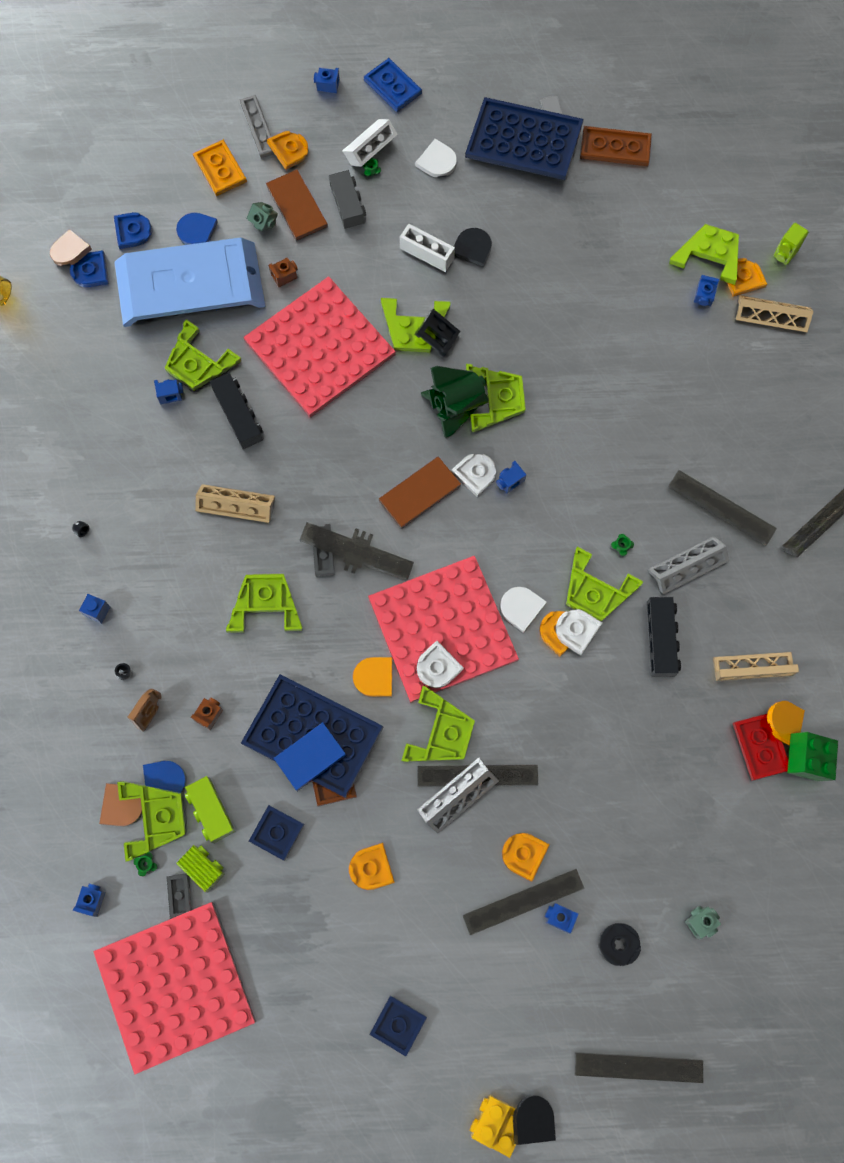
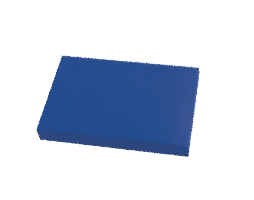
M390 58L363 76L364 81L396 112L422 94V89Z
M322 722L274 757V760L298 792L344 758L346 754Z

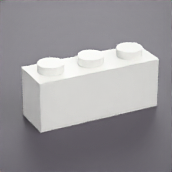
M378 119L343 150V153L351 166L361 167L398 134L389 119Z
M411 224L407 225L400 236V249L444 272L447 271L454 260L455 247Z

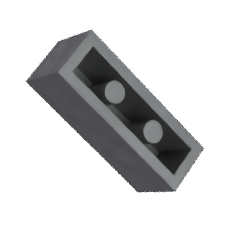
M349 170L329 175L330 187L344 229L364 224L366 210L364 205H360L361 196L360 192L355 190V177H351Z

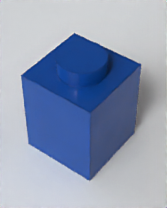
M87 594L79 612L85 617L102 624L110 606L106 601Z

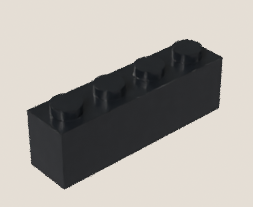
M229 372L210 381L212 390L242 449L263 441L261 434L264 432L260 424L255 423L254 418L256 416L252 408H247V398L244 393L240 394L238 390L240 385L236 377L232 378Z
M650 597L647 601L651 677H675L679 673L678 671H681V661L677 657V652L680 651V643L676 641V633H678V622H675L677 604L674 603L673 597Z

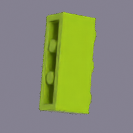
M208 776L185 787L187 791L185 797L188 803L193 804L195 808L193 814L197 822H201L204 827L202 833L206 841L210 840V842L216 843L236 832Z

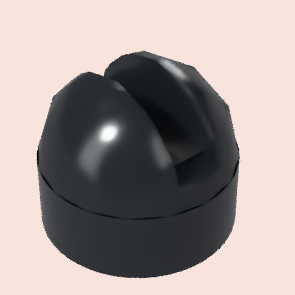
M77 521L73 524L72 530L75 535L81 538L88 533L89 525L83 521Z
M120 663L115 667L114 671L118 679L127 680L130 677L131 669L128 664Z

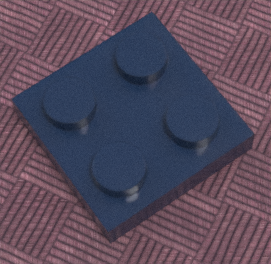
M268 805L249 842L285 861L304 824Z
M390 995L369 1035L402 1055L407 1056L427 1017Z

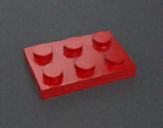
M767 714L733 723L751 781L788 771V758L783 743L772 734L773 731L770 723L767 722Z

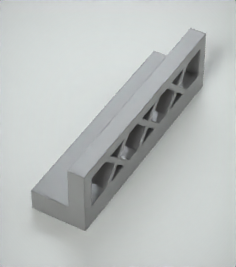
M712 537L649 568V573L657 580L660 592L665 594L729 562L727 547L716 537ZM713 544L716 545V546L713 547V548H707V547H709V546H711V545H713ZM661 570H667L661 574L657 573Z
M478 758L417 810L424 821L436 833H439L497 784L499 780L486 767L483 761ZM488 777L491 778L488 782H486L485 784H482V782H483L486 778H488ZM474 791L470 797H466L470 792ZM458 805L455 810H451L453 806ZM439 818H443L437 825L434 824Z

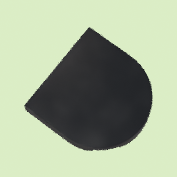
M468 228L459 234L453 246L455 247V257L484 267L491 251L492 241L484 230Z
M534 1095L521 1099L513 1113L514 1144L522 1145L556 1141L554 1113L546 1099Z

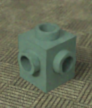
M258 202L252 204L246 219L254 224L256 229L264 231L275 226L278 213L273 210L271 205Z
M701 906L691 911L692 916L684 921L697 939H702L706 935L708 938L718 932L717 927L721 925L718 920L720 917L713 908H702Z

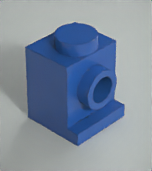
M319 68L318 73H314V83H316L317 91L337 93L340 81L339 68H335V70Z
M701 275L694 303H699L702 306H711L715 299L719 279Z
M168 379L159 383L158 380H154L156 396L160 405L182 401L181 394L184 393L182 382L178 383L177 380Z
M514 461L510 469L505 468L500 473L496 484L508 494L525 482L526 473Z
M89 883L88 887L82 886L73 911L98 917L106 892L100 891L101 887ZM88 895L92 898L90 903L86 902Z
M554 903L553 906H548L544 917L547 918V924L566 933H571L578 913ZM559 913H562L565 917L562 922L557 919Z

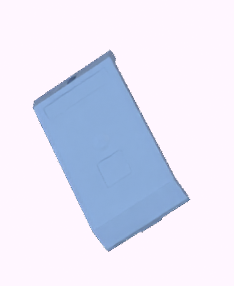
M241 237L125 253L115 261L124 327H129L137 320L247 304L258 308L265 307L255 243Z

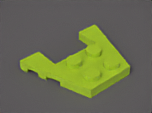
M705 224L670 258L669 264L685 268L690 256L695 255L725 265L720 280L735 285L737 280L739 234Z
M381 298V306L394 350L430 353L433 347L421 337L418 338L414 335L426 317L396 316L397 299ZM434 301V309L445 318L450 309V302ZM426 329L425 332L436 340L437 336Z
M186 319L183 323V329L177 337L178 340L175 348L172 349L165 370L195 391L239 364L242 360L240 356L227 349L218 361L215 362L189 343L200 330Z
M466 364V370L473 371L485 379L489 399V413L471 414L472 432H477L525 413L522 376L503 371L495 372L485 367L478 368L473 367L472 364Z
M577 546L574 553L566 605L574 610H583L602 622L642 585L643 581L627 574L619 590L584 572L592 554Z
M284 574L245 575L236 605L231 613V619L226 627L227 633L245 632V613L284 612V630L303 631Z
M423 686L418 703L438 709L427 749L406 743L401 761L464 759L475 720L429 688Z
M124 781L117 782L119 801L141 798L145 840L124 842L125 862L186 834L182 793Z

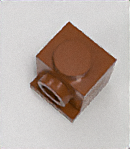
M288 257L273 265L272 263L268 265L270 274L278 287L297 279V265L293 260L290 261Z
M211 697L209 700L204 698L190 718L211 731L223 711L219 707L221 703ZM206 708H210L209 714H204Z

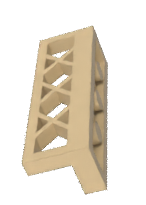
M740 295L736 320L808 332L813 310L811 307ZM743 306L750 307L754 312L749 317L741 316ZM767 310L772 316L767 320H761L758 314ZM784 313L790 319L785 323H779L776 317ZM800 316L807 317L804 327L796 326L794 320Z
M202 484L196 493L195 511L269 523L275 496Z
M792 652L713 658L716 681L794 676L799 672L798 664L793 665ZM787 657L788 665H777L775 663L778 658ZM759 659H765L770 665L759 667L756 663ZM740 660H745L751 666L749 668H739L737 664ZM726 661L732 667L731 669H720L719 662Z

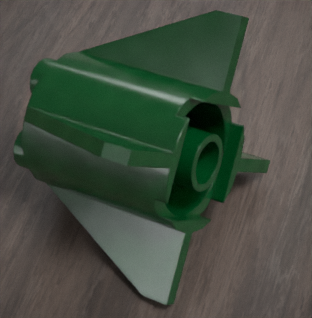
M435 366L430 368L434 384L431 388L433 389L421 392V396L430 400L433 409L437 408L439 413L436 415L441 419L444 437H449L458 430L477 408L489 402L484 389L486 383L483 376H478L473 371Z

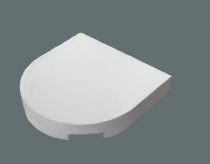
M434 139L415 162V167L432 177L448 176L455 170L456 154L450 147Z
M470 454L451 470L476 497L482 494L494 482L496 477L495 463L485 454Z
M514 587L503 595L500 608L505 620L524 633L545 606L546 601L528 588Z
M583 610L566 611L557 621L556 634L561 643L581 656L602 625V622Z
M438 641L433 643L419 657L417 662V675L423 684L431 688H442L448 685L464 670V667Z

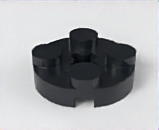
M614 923L609 925L602 931L599 937L598 948L601 955L612 965L625 966L632 964L641 952L639 935L634 928L627 924ZM623 939L625 948L617 950L615 948V940L620 941Z

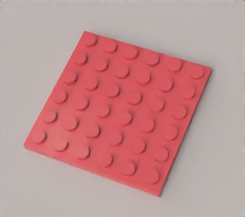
M329 276L243 337L244 341L309 417H312L396 355V351Z
M475 555L368 596L410 703L419 700L423 686L437 693L519 661ZM436 641L464 667V670L456 678L442 688L426 686L417 675L419 657Z
M213 902L93 951L134 1075L256 1022Z

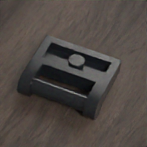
M432 309L414 335L418 338L421 337L437 350L441 357H444L461 331L435 309ZM426 329L445 343L444 346L425 332Z

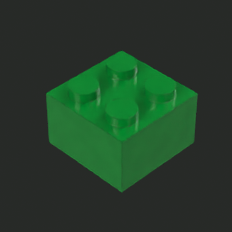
M810 732L792 733L790 736L787 773L815 781L836 780L838 740Z

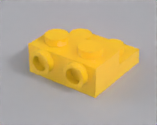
M489 1095L488 1099L484 1098L479 1108L482 1111L480 1117L473 1120L469 1130L472 1132L471 1138L510 1158L516 1146L514 1144L513 1113L516 1108L492 1095Z

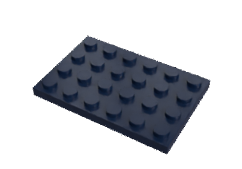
M484 97L465 152V158L566 180L584 119Z
M279 674L241 744L276 762L274 757L323 722L346 756L312 781L346 798L384 727Z

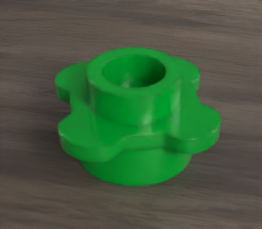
M374 158L369 159L362 166L365 169L364 174L366 176L381 172L378 160Z
M619 534L617 540L611 543V547L619 551L621 556H625L627 551L634 547V542L625 534Z
M147 852L144 856L134 859V865H136L139 876L143 877L148 872L157 869V864L152 859V853Z

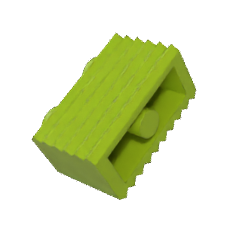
M793 223L785 235H783L773 254L779 262L788 265L809 233L808 230L797 223Z
M193 845L176 864L204 892L208 893L225 875L222 872L224 867L216 859L212 862L207 857L210 853L203 846L198 848Z

